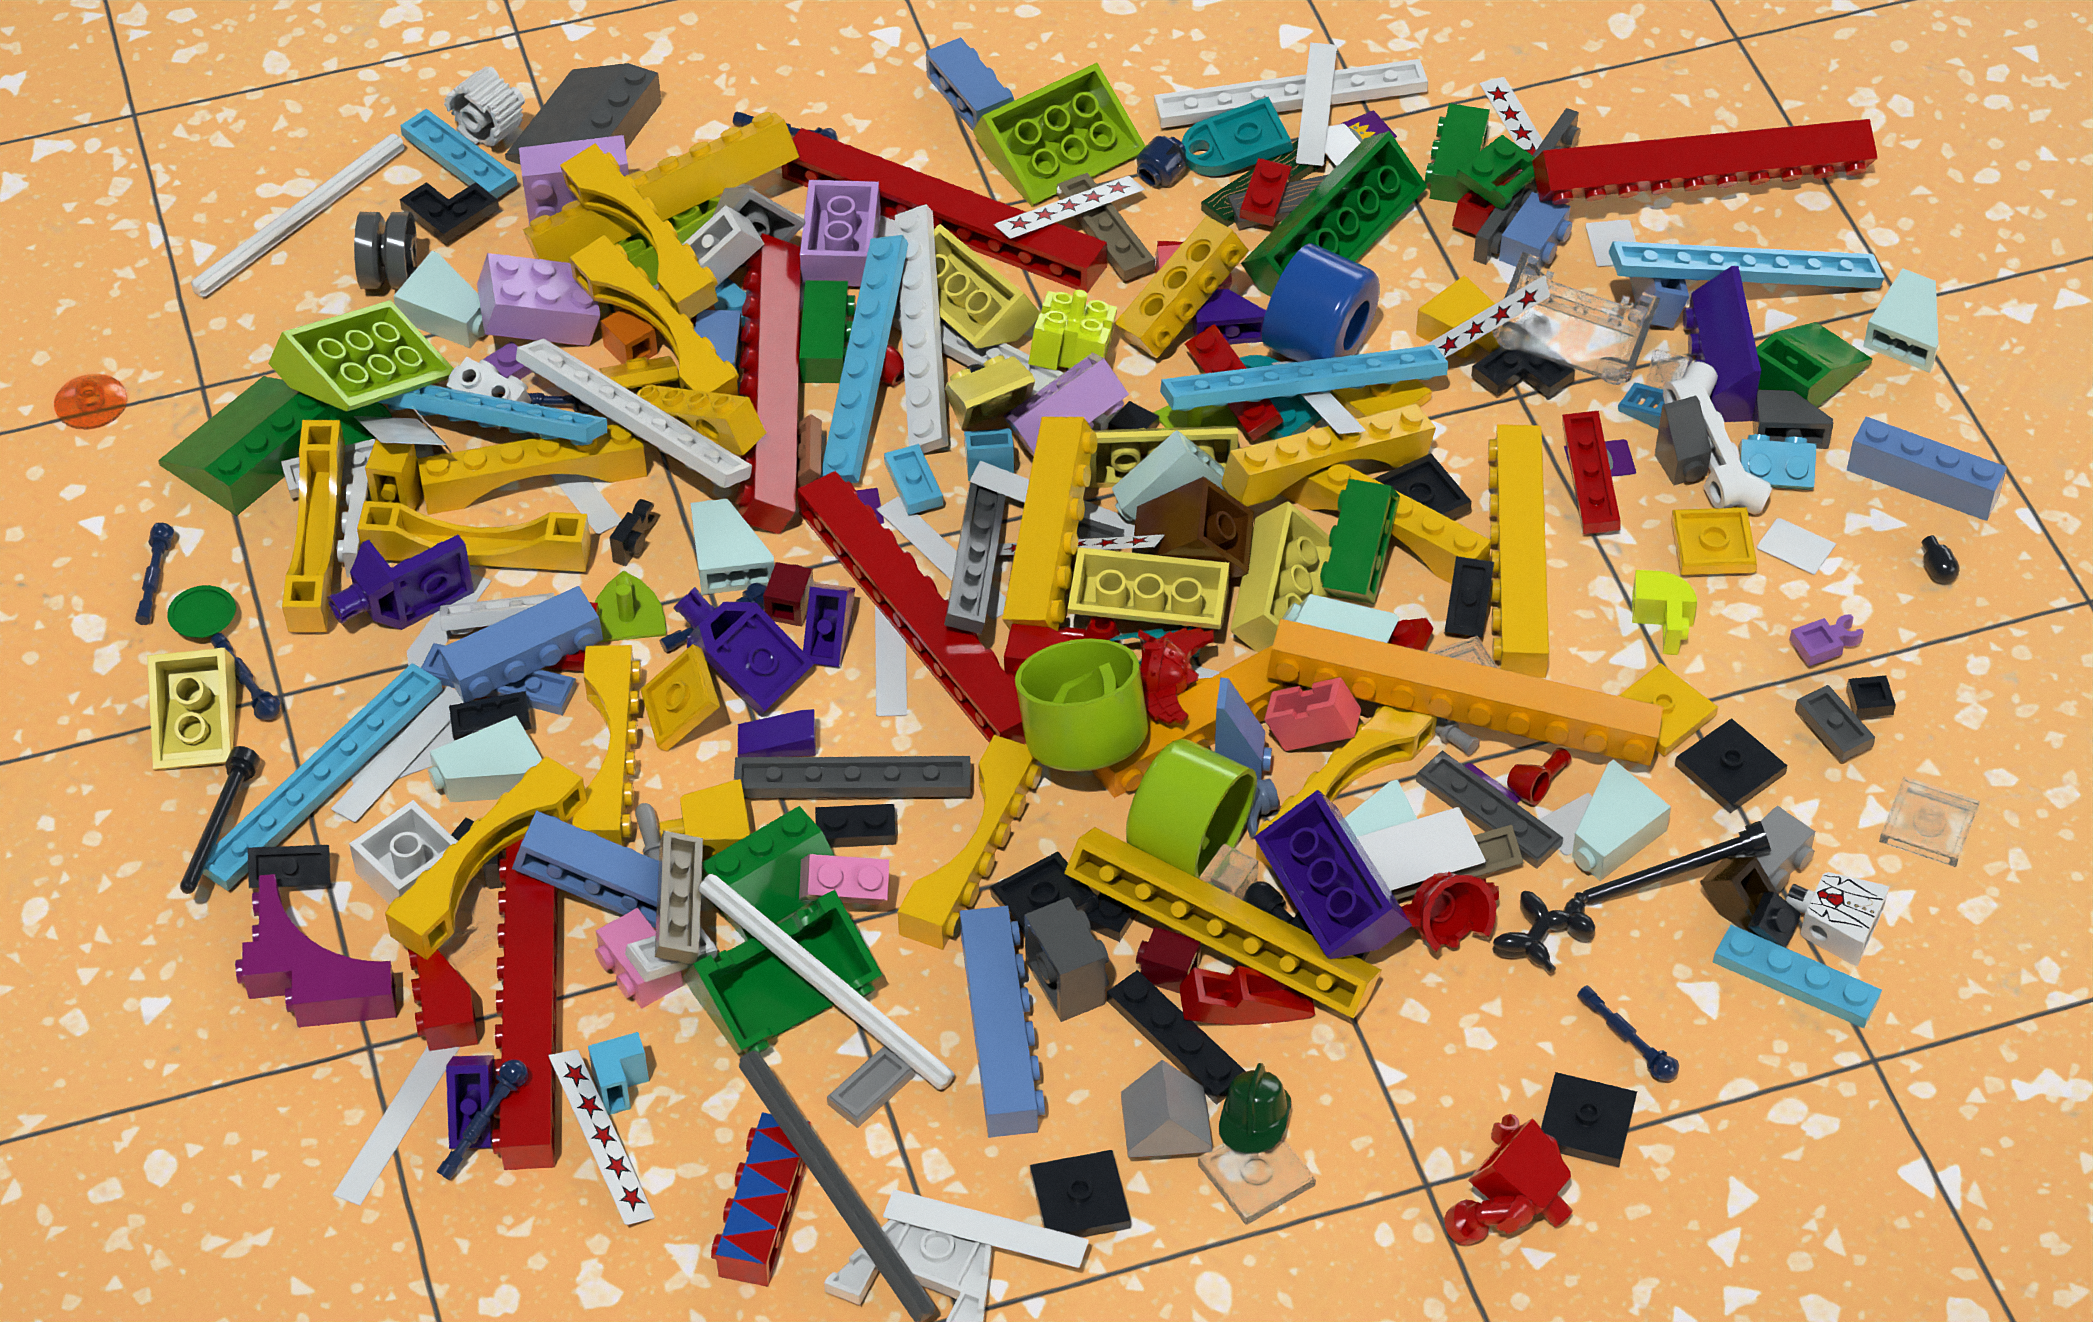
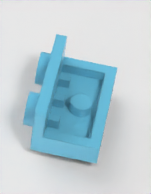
M1761 434L1748 435L1747 439H1742L1739 443V460L1744 470L1770 482L1772 488L1814 489L1817 444L1807 443V439L1803 437H1786L1785 442L1770 441V436Z

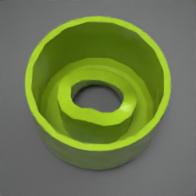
M1103 639L1065 641L1036 652L1026 659L1017 670L1015 684L1025 742L1031 755L1040 763L1063 771L1101 769L1128 758L1144 742L1148 733V719L1139 661L1135 653L1128 647Z
M1179 739L1171 742L1152 761L1136 790L1126 822L1127 843L1194 877L1209 882L1221 870L1232 854L1246 826L1257 788L1255 771L1193 741Z

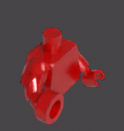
M1507 1114L1503 1116L1501 1123L1496 1122L1493 1124L1491 1139L1498 1146L1468 1179L1476 1189L1490 1200H1484L1482 1203L1466 1199L1448 1209L1444 1218L1445 1228L1455 1242L1466 1246L1474 1244L1487 1235L1490 1226H1496L1498 1230L1505 1231L1506 1234L1512 1233L1528 1225L1533 1217L1540 1212L1553 1227H1557L1573 1212L1571 1207L1558 1194L1571 1178V1171L1562 1159L1557 1140L1545 1134L1533 1118L1519 1126V1119L1513 1114Z

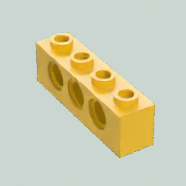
M1205 216L1114 324L1131 344L1158 358L1249 252L1248 248L1232 229Z
M656 385L645 386L637 393L639 397L733 454L744 455L766 434L749 397Z

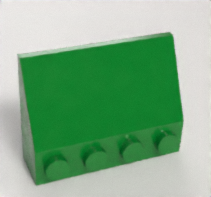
M263 376L160 458L158 462L161 467L235 516H238L285 477L281 461L299 457L302 420H329L331 413L337 407L290 388L283 379Z

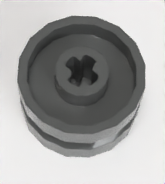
M359 212L355 226L354 260L357 282L360 289H381L386 278L392 289H400L417 269V233L412 212H391L386 222L380 212Z

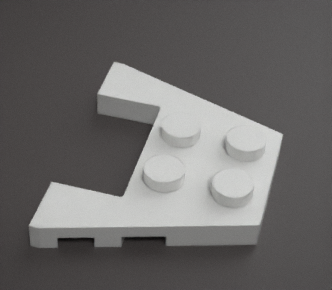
M891 1219L881 1227L920 1285L957 1299L946 1322H984L993 1246ZM858 1248L849 1257V1263L838 1273L833 1272L826 1278L824 1282L825 1292L857 1305L861 1304L879 1271L864 1248Z

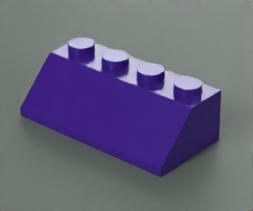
M1731 266L1691 293L1689 308L1683 309L1684 329H1690L1688 351L1689 355H1695L1696 360H1694V363L1704 362L1712 366L1718 375L1716 385L1710 395V400L1715 410L1722 415L1724 422L1752 421L1761 368L1739 266Z
M1316 790L1254 836L1257 844L1329 959L1378 950L1412 926L1338 807L1319 790Z

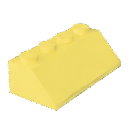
M939 224L934 229L940 318L977 349L1017 341L1038 319L1040 311L1024 292Z
M1235 426L1093 430L1097 435V449L1094 454H1091L1089 465L1091 481L1089 488L1113 487L1176 430L1225 469L1230 451L1238 449V428Z
M1289 501L1255 518L1251 539L1249 572L1247 575L1242 576L1230 629L1232 633L1256 652H1260L1273 645L1280 618L1283 619L1285 613L1294 602L1300 605L1309 594L1328 597V593L1322 587L1320 573L1323 563L1329 561L1331 553L1329 535Z
M1078 547L1068 613L1221 629L1225 618L1229 591V563Z

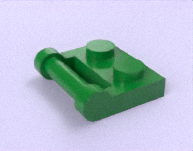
M1501 135L1457 169L1456 179L1495 207L1502 209L1511 203L1512 197L1535 179L1532 161L1536 157L1504 135ZM1519 168L1523 170L1504 186L1499 185Z

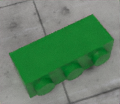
M1449 103L1446 117H1439L1436 137L1441 138L1440 140L1434 139L1431 160L1435 162L1434 164L1428 163L1425 175V183L1431 185L1429 199L1457 203L1459 199L1471 190L1456 179V173L1460 166L1484 149L1488 133L1490 109Z
M805 280L799 355L801 383H840L847 352V343L849 342L853 321H849V317H854L856 310L855 295H849L848 281Z
M1348 479L1346 490H1341L1338 498V511L1340 512L1337 526L1334 525L1329 535V546L1331 548L1329 561L1323 563L1320 573L1322 587L1331 597L1371 604L1375 603L1400 495L1392 486Z

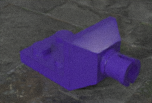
M456 535L446 541L437 543L434 547L412 558L405 559L400 564L391 568L370 540L364 541L360 546L350 571L352 585L336 594L328 596L327 599L332 613L341 624L367 611L374 621L403 630L440 611V606L451 605L474 593L466 544L459 535Z
M694 587L688 595L686 594L673 607L694 630L687 637V648L692 644L702 648L706 662L760 716L815 664L757 603L723 602L715 608Z

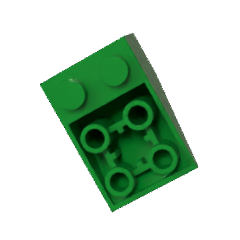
M1817 322L1777 331L1756 347L1761 368L1758 389L1794 391L1818 407L1871 364L1873 359Z

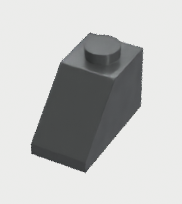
M1758 390L1752 418L1753 434L1770 436V441L1785 442L1786 437H1803L1807 439V443L1817 444L1816 449H1828L1833 429V418L1794 391Z
M1696 395L1662 405L1654 455L1673 486L1688 481H1696L1706 477L1708 473L1711 448L1700 401Z

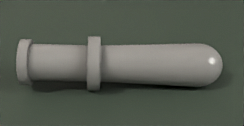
M1437 717L1435 732L1441 735L1440 739L1443 742H1452L1463 749L1467 755L1474 753L1479 745L1477 737H1471L1459 729V724L1454 720L1449 722L1444 718Z
M641 803L635 810V816L645 844L643 855L659 861L661 839L655 810L650 804Z

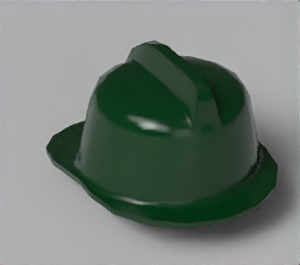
M1258 1063L1255 1070L1242 1072L1233 1079L1229 1085L1228 1094L1219 1120V1136L1223 1143L1233 1151L1243 1154H1259L1272 1149L1278 1144L1285 1133L1291 1110L1290 1095L1284 1089L1279 1078L1265 1070L1263 1063Z

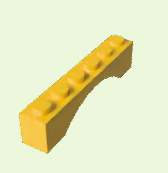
M595 143L560 165L566 186L584 208L602 211L618 217L635 227L648 239L658 255L657 282L659 289L667 294L672 307L679 315L684 313L691 319L718 302L715 290L718 282L713 272L707 266L702 268L698 264V258L688 243L684 245L680 243L677 232L668 220L663 222L658 217L659 213L653 202L648 197L643 199L639 195V189L635 181L628 174L626 176L622 175L616 159L610 152L604 154Z
M603 235L570 256L574 280L594 301L609 303L630 310L646 319L662 333L671 345L679 362L681 389L738 396L737 379L739 375L735 367L728 360L722 361L711 341L707 337L701 338L694 331V326L690 319L684 313L680 315L672 307L667 294L662 290L657 291L651 285L648 275L641 267L635 268L620 244L614 245Z
M1414 404L1356 419L1366 430L1363 432L1338 434L1331 426H1326L1231 450L1221 484L1235 499L1245 506H1251L1270 501L1303 477L1339 462L1355 459H1374L1386 462L1395 468L1401 467L1428 455L1436 427L1421 408Z
M302 420L299 447L297 530L292 560L285 575L282 602L288 632H327L329 613L327 597L331 593L346 447L340 420Z
M620 424L607 425V433L593 439V442L588 445H574L570 442V439L565 438L543 439L538 437L417 458L428 515L465 509L477 498L495 488L533 476L577 474L598 478L610 483L647 477L642 438L635 436L632 431Z
M1339 462L1303 477L1282 491L1280 495L1309 510H1338L1339 494L1342 489L1346 490L1348 479L1382 483ZM1396 491L1400 498L1391 534L1414 551L1436 577L1452 584L1456 556L1489 561L1490 539Z
M364 501L357 527L360 546L362 542L370 540L385 560L404 561L405 559L412 558L434 547L439 542L459 535L466 544L469 565L586 572L592 544L588 516L581 513L548 512L537 519L517 525L473 527L437 520L419 513L402 503Z
M632 645L586 646L583 676L587 700L600 713L608 726L610 740L606 757L599 772L585 788L587 802L573 815L572 825L624 846V838H631L632 834L631 814H626V806H633L634 802L633 783H628V775H635L636 771L635 752H630V744H637L638 739L637 721H632V714H639V691H634V684H641V661H634Z
M1380 704L1374 716L1366 724L1361 723L1356 728L1355 737H1352L1343 748H1336L1330 755L1327 764L1319 772L1314 771L1305 781L1303 788L1295 796H1289L1283 802L1279 813L1271 821L1266 820L1260 825L1256 835L1316 790L1322 792L1333 803L1344 789L1371 771L1395 763L1412 761L1435 737L1437 717ZM1256 843V859L1273 869Z
M994 735L979 761V788L984 799V810L977 830L965 848L950 862L935 872L913 882L897 911L900 936L944 950L950 936L956 937L959 933L960 911L965 910L967 906L972 907L975 903L981 878L983 876L988 877L995 862L996 850L999 846L1004 847L1011 831V822L1014 817L1019 818L1022 815L1026 805L1027 792L1030 788L1035 789L1039 783L1042 767L1038 766V760L1031 755L1027 745Z
M545 756L536 766L529 768L516 786L509 792L502 794L496 805L483 818H478L472 824L470 830L456 844L450 845L445 850L443 856L429 870L423 871L418 876L413 886L401 897H397L391 902L388 910L385 912L390 937L427 960L454 934L455 916L460 899L475 874L501 850L524 839L536 810L567 822L587 802L583 777L548 756Z

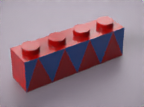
M762 1112L757 1128L751 1127L746 1142V1151L749 1154L746 1163L740 1162L738 1164L734 1183L737 1190L734 1198L729 1197L725 1203L723 1223L726 1224L723 1233H717L714 1237L711 1258L717 1262L718 1277L768 1287L806 1164L773 1116Z

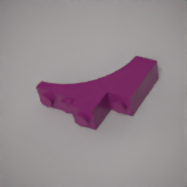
M260 875L259 892L252 893L254 916H259V924L252 925L253 942L242 943V959L235 961L237 983L245 984L248 999L285 996L287 1012H294L298 1028L397 1018L396 982L391 961H367L350 958L332 952L313 942L292 923L284 911L276 875Z

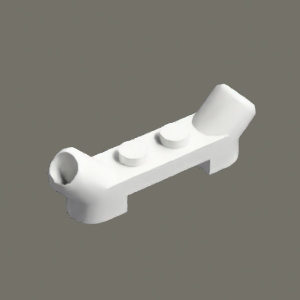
M1704 362L1691 363L1686 368L1682 379L1669 381L1664 384V403H1671L1695 395L1698 397L1711 448L1709 462L1711 473L1703 487L1712 505L1715 508L1747 507L1749 513L1753 515L1758 514L1762 511L1771 493L1772 487L1770 482L1746 472L1739 460L1738 448L1735 443L1730 441L1724 429L1723 417L1715 410L1710 400V395L1718 379L1716 371L1712 366Z

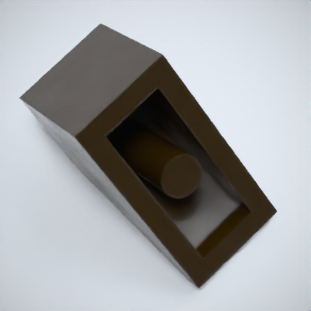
M1756 856L1725 858L1700 883L1719 915L1735 926L1759 936L1748 925L1763 893H1777Z

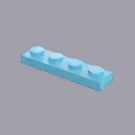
M427 108L400 125L403 137L470 186L476 182L495 198L500 197L517 185L516 174Z
M1732 924L1714 953L1713 963L1861 1028H1865L1881 997L1882 989Z

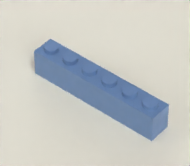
M1008 906L960 911L961 941L988 1138L1037 1133L1038 1116L1045 1115L1043 1090L1035 1091L1034 1081L1040 1080L1038 1056H1030L1028 1046H1035L1033 1022H1025L1024 1012H1030L1028 988H1020L1019 979L1025 978L1023 954L1015 955L1014 946L1020 945L1018 921L1010 922Z

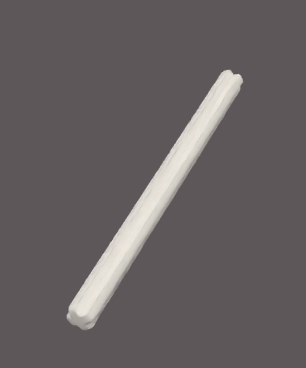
M393 133L377 143L191 281L193 292L201 298L208 296L401 153L405 148L402 138Z
M713 874L705 877L699 886V892L934 1087L943 1090L950 1084L955 1075L951 1069L720 878Z

